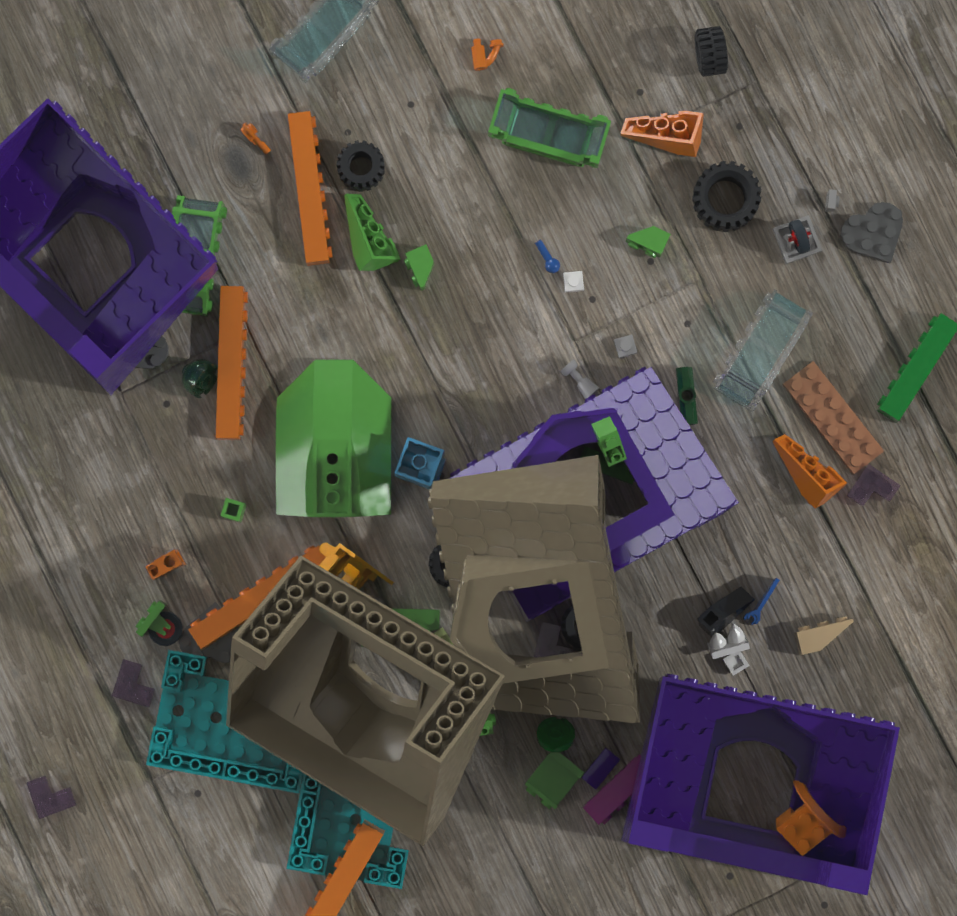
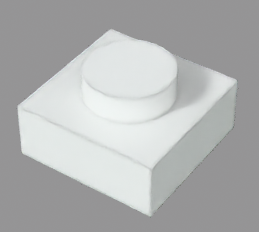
M582 271L563 273L565 293L584 291Z
M741 652L730 654L722 659L732 676L750 666Z

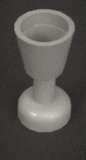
M572 360L560 373L563 376L570 374L578 383L577 388L584 399L592 396L599 387L587 377L583 378L576 370L578 363Z

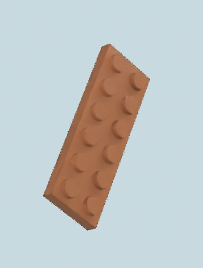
M814 361L782 384L853 475L884 452Z

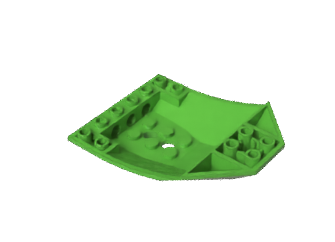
M314 360L277 397L276 515L303 517L391 515L392 397L354 360ZM334 453L338 456L336 464L328 463L327 456ZM330 473H335L338 476V481L334 484L329 483L327 480V475Z

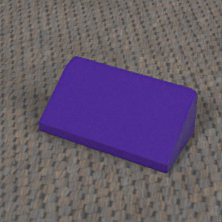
M605 747L581 778L594 789H597L620 759Z

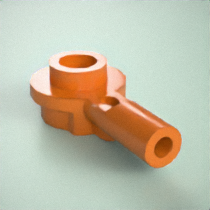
M244 123L240 129L249 141L257 145L265 155L268 154L271 149L264 141L259 139L255 126L251 123Z

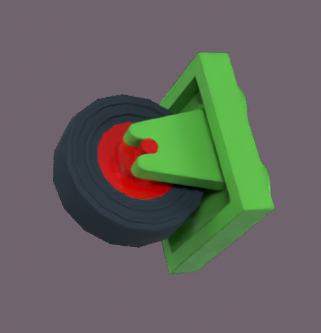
M161 600L158 603H152L147 610L150 614L147 618L142 617L135 626L138 628L136 633L143 637L148 631L154 643L160 646H170L180 639L183 633V625L176 614L163 611L167 604Z

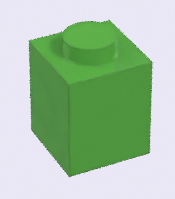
M226 498L221 517L241 523L246 504Z

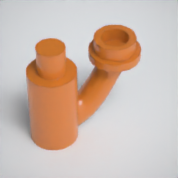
M481 39L473 40L474 46L471 47L475 71L485 70L494 62L500 48L504 46L501 39L490 41L491 44L489 46L492 51L487 58L484 45H481Z

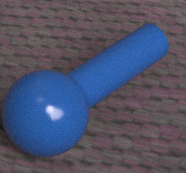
M540 239L535 242V245L546 261L545 268L549 273H556L560 269V262L552 258Z

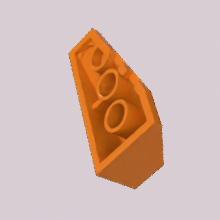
M678 111L679 114L667 115V113H663L658 117L640 116L625 118L620 135L677 155L696 157L701 143L704 115L699 112Z
M784 434L773 440L775 448L801 495L814 509L825 504L847 484L832 467L828 466L826 468L818 462V457L815 455L813 457L809 456L804 452V447Z

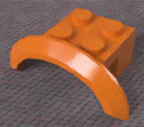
M794 780V787L804 804L795 811L790 807L777 817L776 830L802 856L831 833L839 838H845L847 828L836 823L813 799L804 783Z

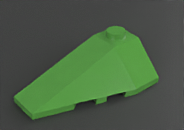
M345 194L352 253L359 271H375L401 260L394 242L391 238L387 239L382 231L384 228L381 223L377 224L372 217L373 211L362 195Z

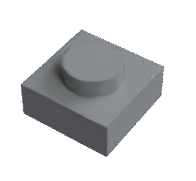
M829 189L827 192L825 212H833L835 207L839 206V196H836L837 190Z
M632 334L613 340L618 358L638 353Z

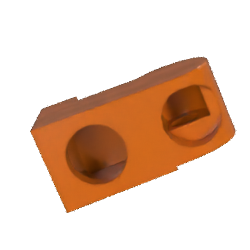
M174 549L154 560V562L146 566V569L152 580H156L186 564L180 552Z

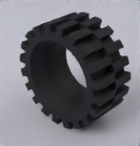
M721 161L719 165L713 164L708 170L705 169L702 175L699 176L693 190L692 202H694V211L698 212L697 217L705 221L704 225L707 227L711 225L714 227L713 230L716 231L723 229V232H728L729 229L735 231L741 226L744 227L752 220L761 202V186L758 187V178L752 176L754 172L751 169L747 171L744 169L745 165L740 164V166H737L734 161H730L729 164H726V161ZM720 181L733 182L741 188L744 194V205L738 212L733 214L719 213L713 209L709 202V189Z

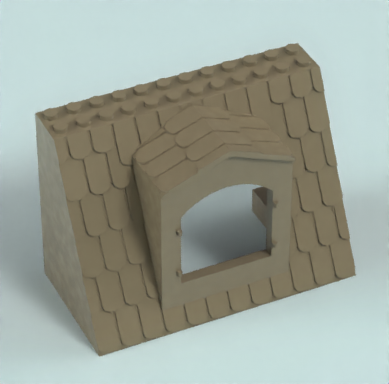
M595 455L433 481L432 489H429L428 506L429 509H433L432 524L433 527H437L436 542L437 545H441L440 560L441 563H445L446 568L444 569L445 581L449 580L448 596L453 598V604H451L453 619L450 640L455 647L505 675L491 710L640 723L639 663L633 632L625 631L606 533L605 487L599 456ZM568 581L582 651L537 658L505 654L495 642L488 620L491 604L498 592Z
M300 556L232 637L226 726L424 846L445 818L505 675L303 556ZM356 642L421 680L418 701L398 696L367 676L353 660L356 652Z

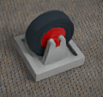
M809 215L772 229L785 264L822 252Z

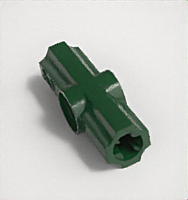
M692 367L676 368L677 398L680 412L689 425L698 424L693 369ZM683 392H689L692 399L685 401L682 398Z

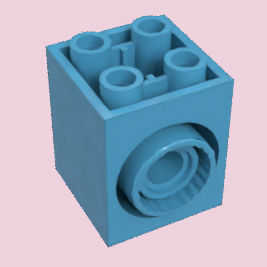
M407 437L394 472L395 477L427 489H432L433 481L439 480L445 465L444 450Z

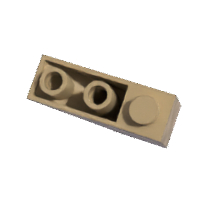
M846 616L837 618L836 623L829 624L828 621L817 623L818 627L810 629L809 625L799 627V632L794 633L799 655L821 651L853 623V619L848 620Z

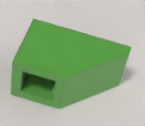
M652 226L629 234L625 242L629 243L628 246L638 250L640 248L646 251L645 254L650 257L656 258L657 256L660 258L671 234Z
M426 244L405 253L407 259H404L407 269H411L414 274L411 278L415 287L419 286L421 291L425 289L434 266L433 258Z
M610 416L591 424L607 465L611 466L626 460L627 457L619 433Z

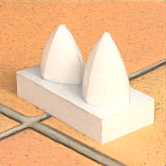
M735 624L730 628L728 638H724L721 634L715 632L710 643H707L712 659L750 649L744 632Z

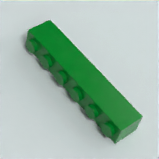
M942 313L937 317H932L928 323L930 326L927 333L924 331L918 339L920 344L917 349L915 347L912 348L907 356L910 358L908 363L901 365L897 372L900 374L897 380L893 379L887 387L890 391L886 396L882 395L877 403L879 405L877 411L895 423L901 419L957 332V323Z

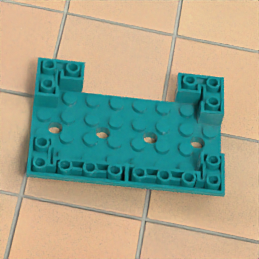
M168 650L161 685L163 690L156 726H153L146 765L299 794L303 772L226 726L229 680L205 676L207 657ZM176 705H181L184 709V713L181 716H176L173 712ZM214 712H219L222 716V720L219 723H214L211 720Z
M303 773L286 869L324 876L329 873L333 874L336 870V867H334L336 860L339 856L343 858L346 852L343 850L349 839L352 841L356 835L353 831L357 825H353L350 822V817L353 814H358L361 817V824L365 819L385 831L358 880L364 881V883L402 889L409 850L391 846L393 828Z

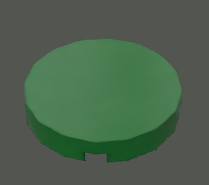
M551 717L539 724L537 741L543 749L550 752H562L573 745L575 729L568 720Z

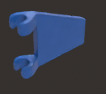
M778 578L773 580L754 610L744 615V621L746 618L749 620L750 616L753 617V622L750 625L757 624L760 621L761 610L780 581Z

